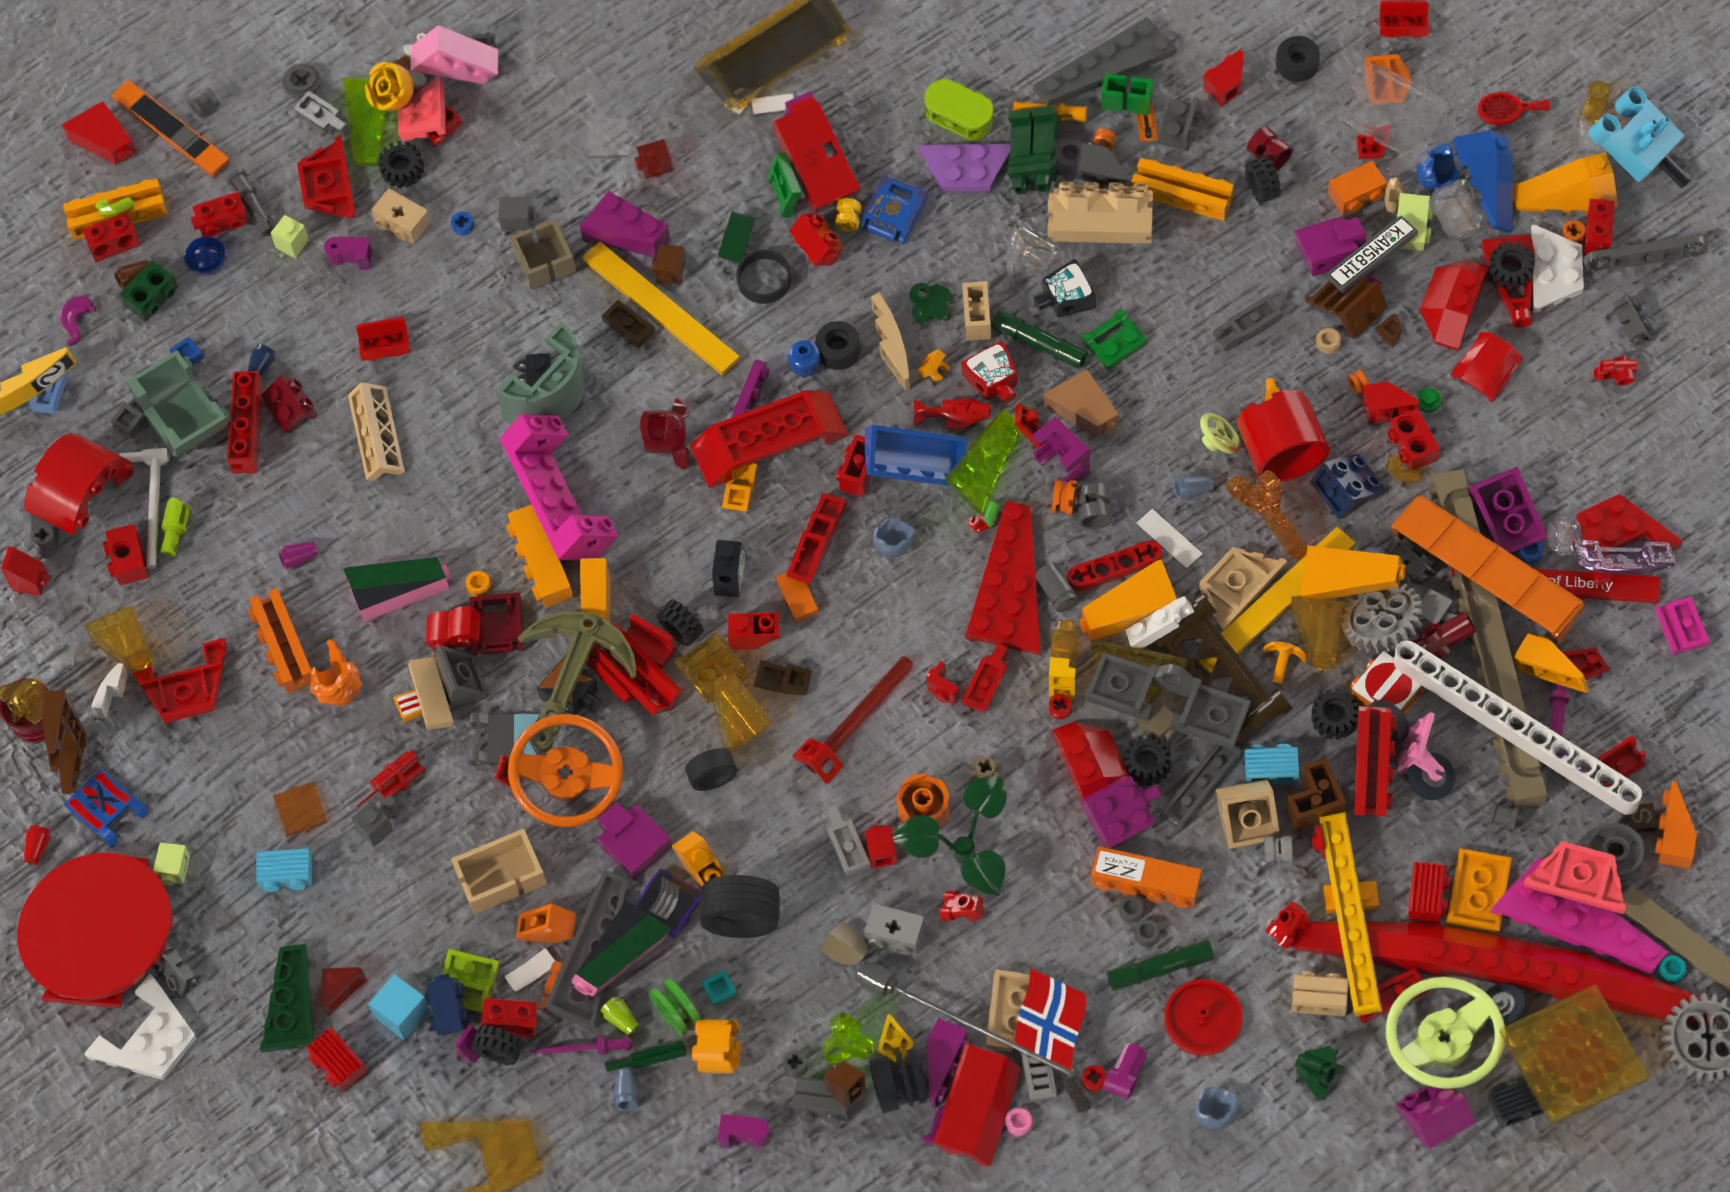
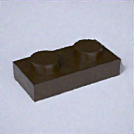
M617 300L601 316L603 322L637 348L655 333V329L650 323L620 300Z

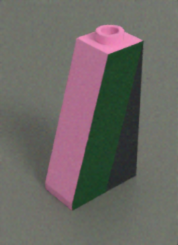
M438 557L352 566L343 569L363 622L449 589L447 580L451 579L446 564L441 566Z
M626 900L576 972L571 983L582 994H589L594 997L661 944L671 929Z

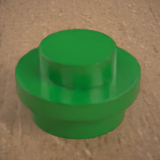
M1424 388L1416 396L1419 402L1418 407L1423 412H1433L1441 405V395L1433 388Z

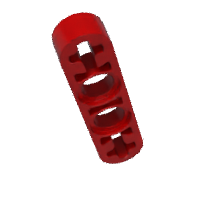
M1146 541L1072 567L1068 571L1067 580L1074 591H1084L1140 572L1155 561L1162 559V547L1155 541ZM1147 550L1155 553V557L1151 558L1150 555H1147ZM1137 553H1139V558H1141V562H1140V563L1138 562V555H1137ZM1124 557H1130L1133 559L1134 564L1130 567H1123L1120 564V560ZM1100 565H1106L1109 567L1110 572L1106 575H1099L1096 572V568ZM1088 570H1091L1093 579H1090V574L1088 575ZM1079 574L1080 577H1083V581L1079 582L1075 579V575Z

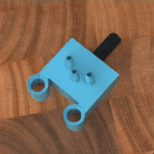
M1636 86L1629 88L1616 100L1615 108L1621 116L1630 117L1631 119L1620 129L1619 120L1614 115L1605 114L1589 129L1591 140L1601 145L1638 183L1658 165L1680 188H1684L1691 179L1667 154L1685 135L1647 99L1645 92L1641 88Z

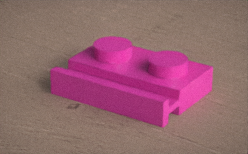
M1692 597L1673 601L1665 606L1655 607V614L1672 655L1709 645L1708 636Z

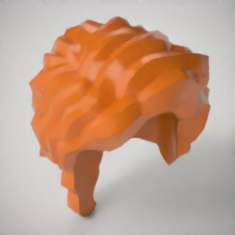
M327 640L326 644L329 646L331 667L322 672H318L315 667L312 669L310 674L312 676L310 690L317 697L319 703L345 706L348 703H352L358 697L362 681L354 662H347L346 657L342 655L341 649L337 647L336 641Z

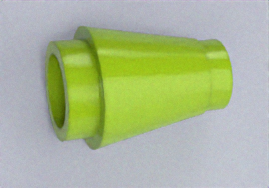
M617 996L610 999L601 1009V1012L604 1014L603 1018L628 1036L640 1026L624 1000H619Z

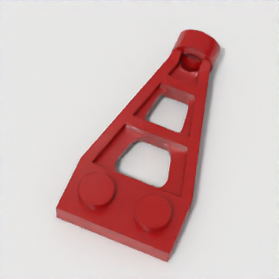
M1531 234L1482 239L1481 247L1485 265L1489 266L1493 249L1495 247L1499 248V244L1503 242L1506 246L1508 241H1512V245H1516V241L1521 242V248L1524 244L1527 245V251L1532 250L1533 257H1535ZM1509 258L1505 259L1502 262V264L1515 263L1519 261L1516 259ZM1533 274L1531 280H1528L1527 285L1523 286V298L1511 299L1507 290L1508 285L1504 284L1503 288L1499 287V281L1496 284L1494 283L1511 317L1512 325L1516 328H1524L1532 323L1530 303Z

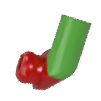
M990 501L985 514L976 517L973 515L969 518L968 525L970 529L975 532H982L992 528L1001 505Z

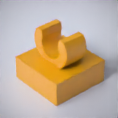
M939 349L929 353L915 373L923 379L931 376L936 382L942 380L943 377L938 373V368L944 372L950 369L946 362H942L946 355Z

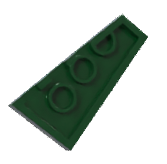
M306 944L283 946L279 948L273 978L274 985L270 994V1005L264 1024L265 1031L260 1045L261 1053L303 1048L314 1041L308 947Z

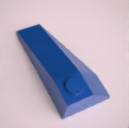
M1492 130L1455 137L1453 142L1462 167L1467 166L1472 176V179L1469 180L1472 187H1476L1483 198L1480 200V203L1492 227L1506 233H1511L1513 231V156L1510 150L1509 139L1507 136Z

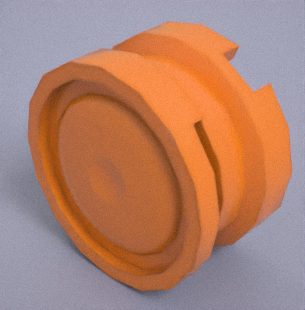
M1056 478L1052 501L1053 514L1065 512L1066 515L1073 516L1077 481L1062 482L1061 479Z

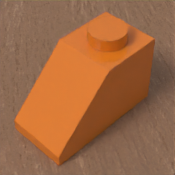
M552 903L520 913L516 939L547 943H559L571 939L575 932L576 913Z

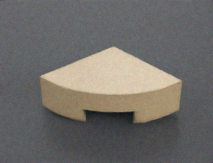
M1394 177L1390 178L1385 192L1386 209L1392 213H1395L1399 207L1400 193L1406 194L1399 179Z

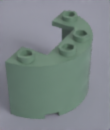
M562 321L545 338L546 344L561 355L539 380L530 387L512 374L496 391L503 420L507 423L512 424L521 413L559 416L560 420L563 421L574 412L581 402L585 390V376L579 348L574 334Z
M177 350L126 381L136 402L140 404L154 431L176 458L228 427V421L231 420L229 413L224 407L220 408L215 401H210L212 397L206 387L200 388L193 377L191 370L194 367L187 356L183 358Z

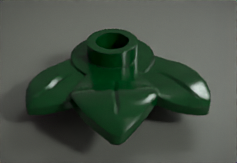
M925 283L915 284L909 292V298L913 303L912 315L914 319L922 326L929 321L930 317L949 321L951 309L948 301L955 297V293L949 287L942 284L932 286ZM918 292H924L926 297H920Z

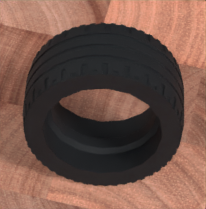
M746 875L720 876L710 879L703 884L700 896V922L706 931L730 938H755L768 935L777 929L780 915V895L776 884L760 877Z

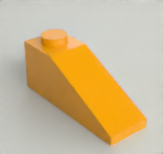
M1526 635L1513 657L1520 673L1588 693L1589 687L1584 675L1551 640L1542 635Z

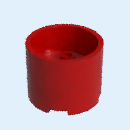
M1284 390L1272 393V399L1266 400L1259 405L1253 402L1241 412L1237 419L1240 434L1259 479L1264 482L1280 483L1299 478L1320 466L1330 453L1329 445L1311 402L1304 395L1303 391Z

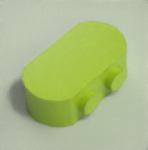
M949 79L937 80L927 88L924 95L925 114L930 122L969 141L983 139L991 132L994 124L993 105L984 94L967 89L962 83L953 82Z

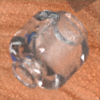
M1561 515L1556 517L1555 521L1549 523L1547 536L1550 549L1558 555L1575 553L1576 549L1582 544L1579 522L1571 519L1568 515Z

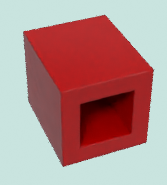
M876 825L869 830H865L871 869L897 865L891 826Z

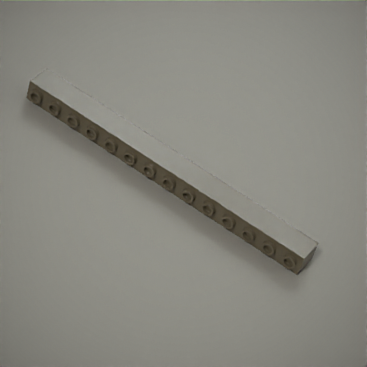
M1464 470L1433 474L1432 484L1428 486L1431 500L1435 499L1437 506L1479 532L1471 497L1468 494ZM1453 568L1455 575H1452L1451 579L1454 591L1458 590L1460 596L1457 599L1459 612L1468 614L1476 628V632L1470 635L1472 644L1469 645L1471 659L1476 660L1478 668H1475L1477 683H1482L1483 687L1526 714L1497 598ZM1496 710L1489 711L1491 715H1500ZM1518 724L1510 725L1515 730L1522 729ZM1494 732L1495 754H1500L1502 761L1499 763L1500 775L1502 778H1506L1508 785L1505 786L1507 801H1512L1513 809L1515 807L1524 809L1545 805L1547 791L1543 776L1540 773L1539 760Z

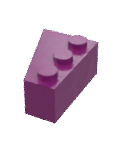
M610 191L606 193L580 225L584 242L600 241L606 247H621L627 249L628 252L649 257H657L660 244L667 245L671 241L667 224Z

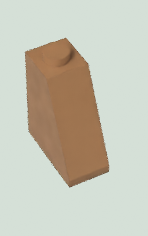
M1087 369L1044 393V405L1047 409L1097 438L1104 434L1109 435L1113 433L1119 426V413Z

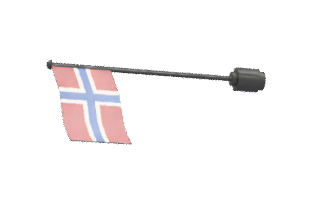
M864 962L857 973L856 980L861 983L862 987L883 997L888 993L892 994L894 991H897L1067 1074L1068 1078H1073L1076 1074L1072 1068L1074 1047L1085 1017L1086 994L1030 968L1028 989L1017 1019L1014 1042L897 986L896 973L874 962Z

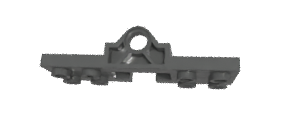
M1104 652L1085 695V701L1145 721L1149 720L1152 712V705L1144 703L1151 685L1189 697L1182 715L1174 713L1170 729L1230 749H1234L1251 705L1250 700L1201 685L1202 680L1194 678L1178 665L1158 666L1152 664L1151 668Z

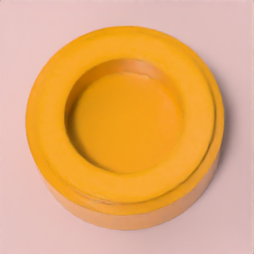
M474 571L465 580L468 593L474 597L487 595L492 587L489 575L483 571Z

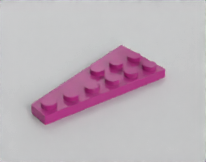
M1540 857L1535 860L1491 909L1490 913L1500 916V913L1514 918L1516 923L1521 925L1527 923L1535 926L1542 933L1579 947L1580 944L1594 949V953L1602 956L1604 953L1618 958L1620 963L1649 974L1653 973L1660 965L1662 959L1668 954L1667 950L1613 911L1523 887L1525 879L1528 876L1530 877L1543 861Z

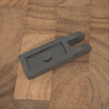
M1267 295L1227 319V322L1215 329L1212 335L1217 340L1226 336L1232 330L1234 334L1221 345L1225 351H1228L1237 346L1240 341H1245L1281 319L1283 312L1271 297Z

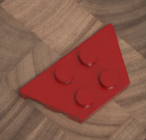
M340 135L335 137V142L325 149L320 147L311 156L305 157L297 163L305 209L356 219L344 145Z

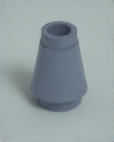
M1181 475L1180 478L1174 480V490L1178 499L1188 500L1211 491L1214 487L1210 475Z
M620 1069L617 1072L613 1102L619 1110H633L637 1107V1103L640 1100L633 1071L631 1069Z

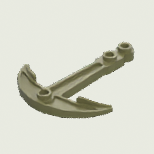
M560 612L538 620L518 637L520 643L535 639L556 638V633L573 636L551 698L546 702L539 720L546 718L549 713H555L556 715L567 713V704L595 644L609 649L611 655L625 667L631 678L636 677V663L631 646L619 629L595 614L587 612ZM587 622L593 623V626L590 628H587L584 625ZM561 725L548 727L532 737L534 748L539 752L549 751L554 744L553 737L558 734ZM542 735L547 737L543 742L538 741V738Z

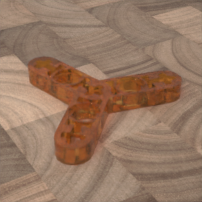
M1266 470L1258 476L1256 486L1237 475L1225 483L1227 491L1236 501L1264 518L1293 560L1299 561L1307 554L1305 543L1280 508L1282 486L1273 472Z

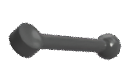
M1696 680L1693 688L1675 707L1665 712V717L1669 720L1674 719L1675 713L1697 691L1703 690L1704 682Z

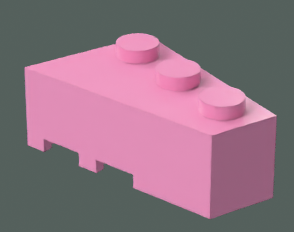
M438 25L411 46L410 71L485 84L498 74V49Z

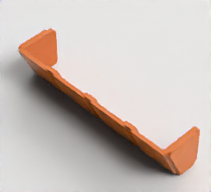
M1422 495L1420 497L1417 496L1391 525L1394 535L1402 539L1405 536L1477 585H1480L1518 612L1548 630L1556 643L1560 644L1585 609L1584 602Z

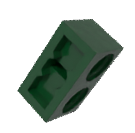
M152 260L119 295L124 307L146 321L150 316L158 312L160 306L167 299H170L175 294L178 285L173 274Z

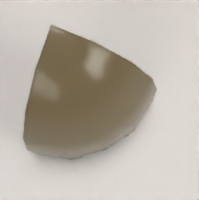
M841 921L829 933L821 952L842 965H854L864 958L867 952V943L863 936L854 928Z

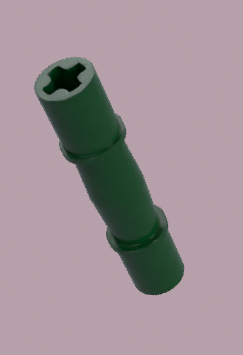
M998 310L992 320L991 328L1012 337L1013 340L1019 339L1035 349L1054 356L1055 360L1063 361L1077 369H1081L1086 361L1088 351L1067 342L1066 339L1060 340L1044 330L1025 323L1023 319L1020 320L1004 311Z
M1207 939L1185 947L1180 946L1179 950L1156 955L1138 963L1133 961L1131 964L1106 971V975L1113 992L1135 984L1140 985L1141 981L1164 976L1183 968L1188 970L1190 967L1214 960V954L1211 944Z

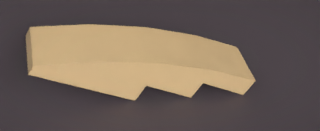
M879 292L871 296L872 310L878 317L875 319L876 332L882 339L879 343L880 355L907 392L910 390L907 356L901 333L892 312Z

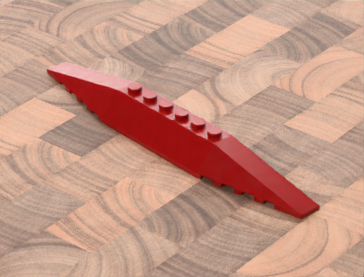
M1309 921L1304 929L1296 930L1293 936L1295 939L1289 947L1344 958L1338 921ZM1366 922L1373 964L1407 971L1417 968L1419 973L1438 977H1446V974L1495 984L1507 983L1521 989L1552 994V999L1660 1020H1666L1665 1018L1668 1015L1675 1016L1671 1009L1674 1006L1682 1009L1680 1006L1681 1000L1685 999L1690 1004L1689 999L1692 995H1695L1698 1001L1700 1000L1699 995L1587 952L1431 922ZM1703 1014L1702 1016H1703V1018H1704V1022H1705V1026H1706L1707 1015H1706V1014ZM1716 1017L1713 1019V1025H1714V1026H1715ZM1686 1019V1025L1698 1027L1694 1019Z

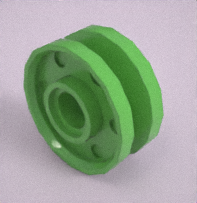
M667 978L662 982L667 994L664 995L658 989L653 988L648 992L649 997L668 1025L682 1037L688 1033L684 1020L686 1019L695 1026L696 1021L701 1020V1017L683 990L671 978Z

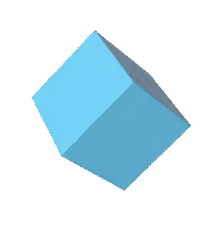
M395 974L368 1004L373 1017L403 1040L410 1035L430 1011L425 997Z

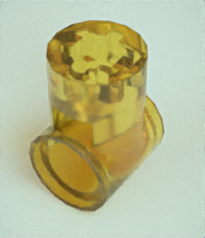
M1594 81L1589 85L1579 116L1583 123L1593 126L1603 116L1610 94V88L1607 83ZM1594 95H1600V96H1602V97H1601V98H1597V97H1595Z

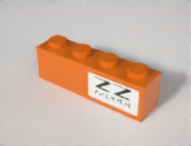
M1098 846L1091 872V885H1095L1097 889L1109 891L1110 889L1121 891L1126 896H1143L1152 902L1165 901L1179 908H1194L1201 882L1202 869Z

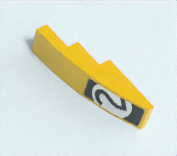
M65 347L21 365L22 374L0 382L2 389L0 391V415L34 398L76 365V359L68 348Z

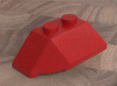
M1464 260L1436 267L1420 306V313L1435 344L1459 351L1489 274V269L1486 265Z
M1077 721L1051 730L1080 800L1124 776H1129L1109 730Z

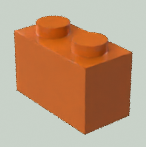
M1370 161L1330 180L1328 194L1342 215L1350 212L1355 213L1371 202L1376 203L1385 196L1387 182L1374 162Z

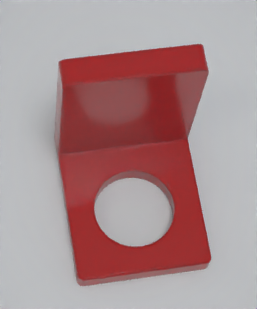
M810 738L792 755L794 760L811 766L826 784L843 768V764L827 744ZM826 759H831L833 762V768L829 773H824L822 770V764Z

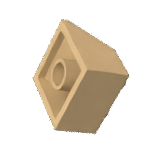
M1267 779L1216 789L1219 814L1229 849L1264 842V836H1273L1275 839L1280 838L1273 789Z

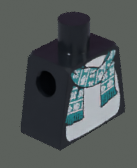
M1076 259L1044 277V293L1034 297L1035 305L1039 311L1051 306L1057 317H1064L1096 308V294Z
M717 540L712 568L714 595L740 598L746 558L742 542ZM725 576L731 578L730 581H723Z

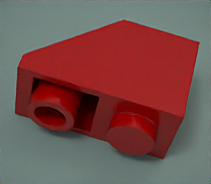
M1242 49L1234 54L1227 55L1223 62L1216 67L1209 68L1204 74L1203 89L1221 107L1241 94L1244 51Z
M1388 381L1363 385L1361 398L1368 424L1385 423L1391 418L1414 410L1419 406L1417 398Z
M779 612L728 614L730 650L757 649L780 638Z

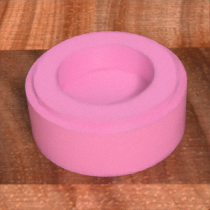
M1014 1108L1006 1116V1128L1010 1134L1024 1136L1031 1131L1033 1120L1028 1110Z

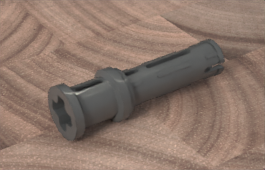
M244 169L233 171L226 179L228 185L232 186L235 192L239 191L242 203L247 208L263 237L270 236L275 226L259 202L255 186L249 183Z

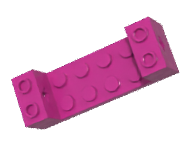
M521 413L499 439L558 560L599 558L619 536L609 516L581 515L576 501L568 489L566 481L552 456V453L568 437L563 422L559 416Z

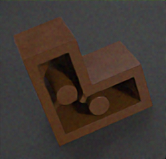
M1327 757L1302 765L1301 780L1306 790L1288 796L1286 811L1295 832L1320 824L1319 817L1342 813L1346 810L1345 798Z

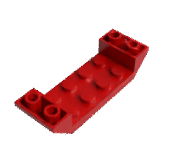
M804 390L711 425L690 444V448L708 488H712L731 481L733 470L821 437L825 445L848 437V432L829 393Z

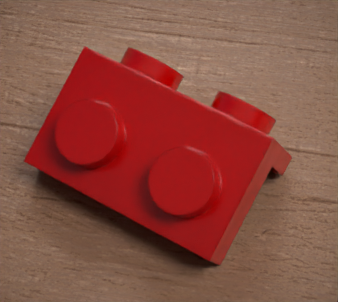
M1380 1V36L1395 38L1397 36H1410L1412 38L1429 37L1428 1Z
M405 317L356 325L361 361H375L379 358L402 356L403 354L410 353Z

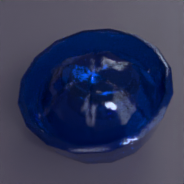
M213 237L197 238L184 251L186 266L201 276L216 274L221 270L226 259L224 244L219 239Z

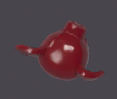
M676 398L672 411H644L640 419V432L645 453L672 454L676 467L682 470L687 469L689 450L684 445L686 440L685 419L689 416V409L684 401Z

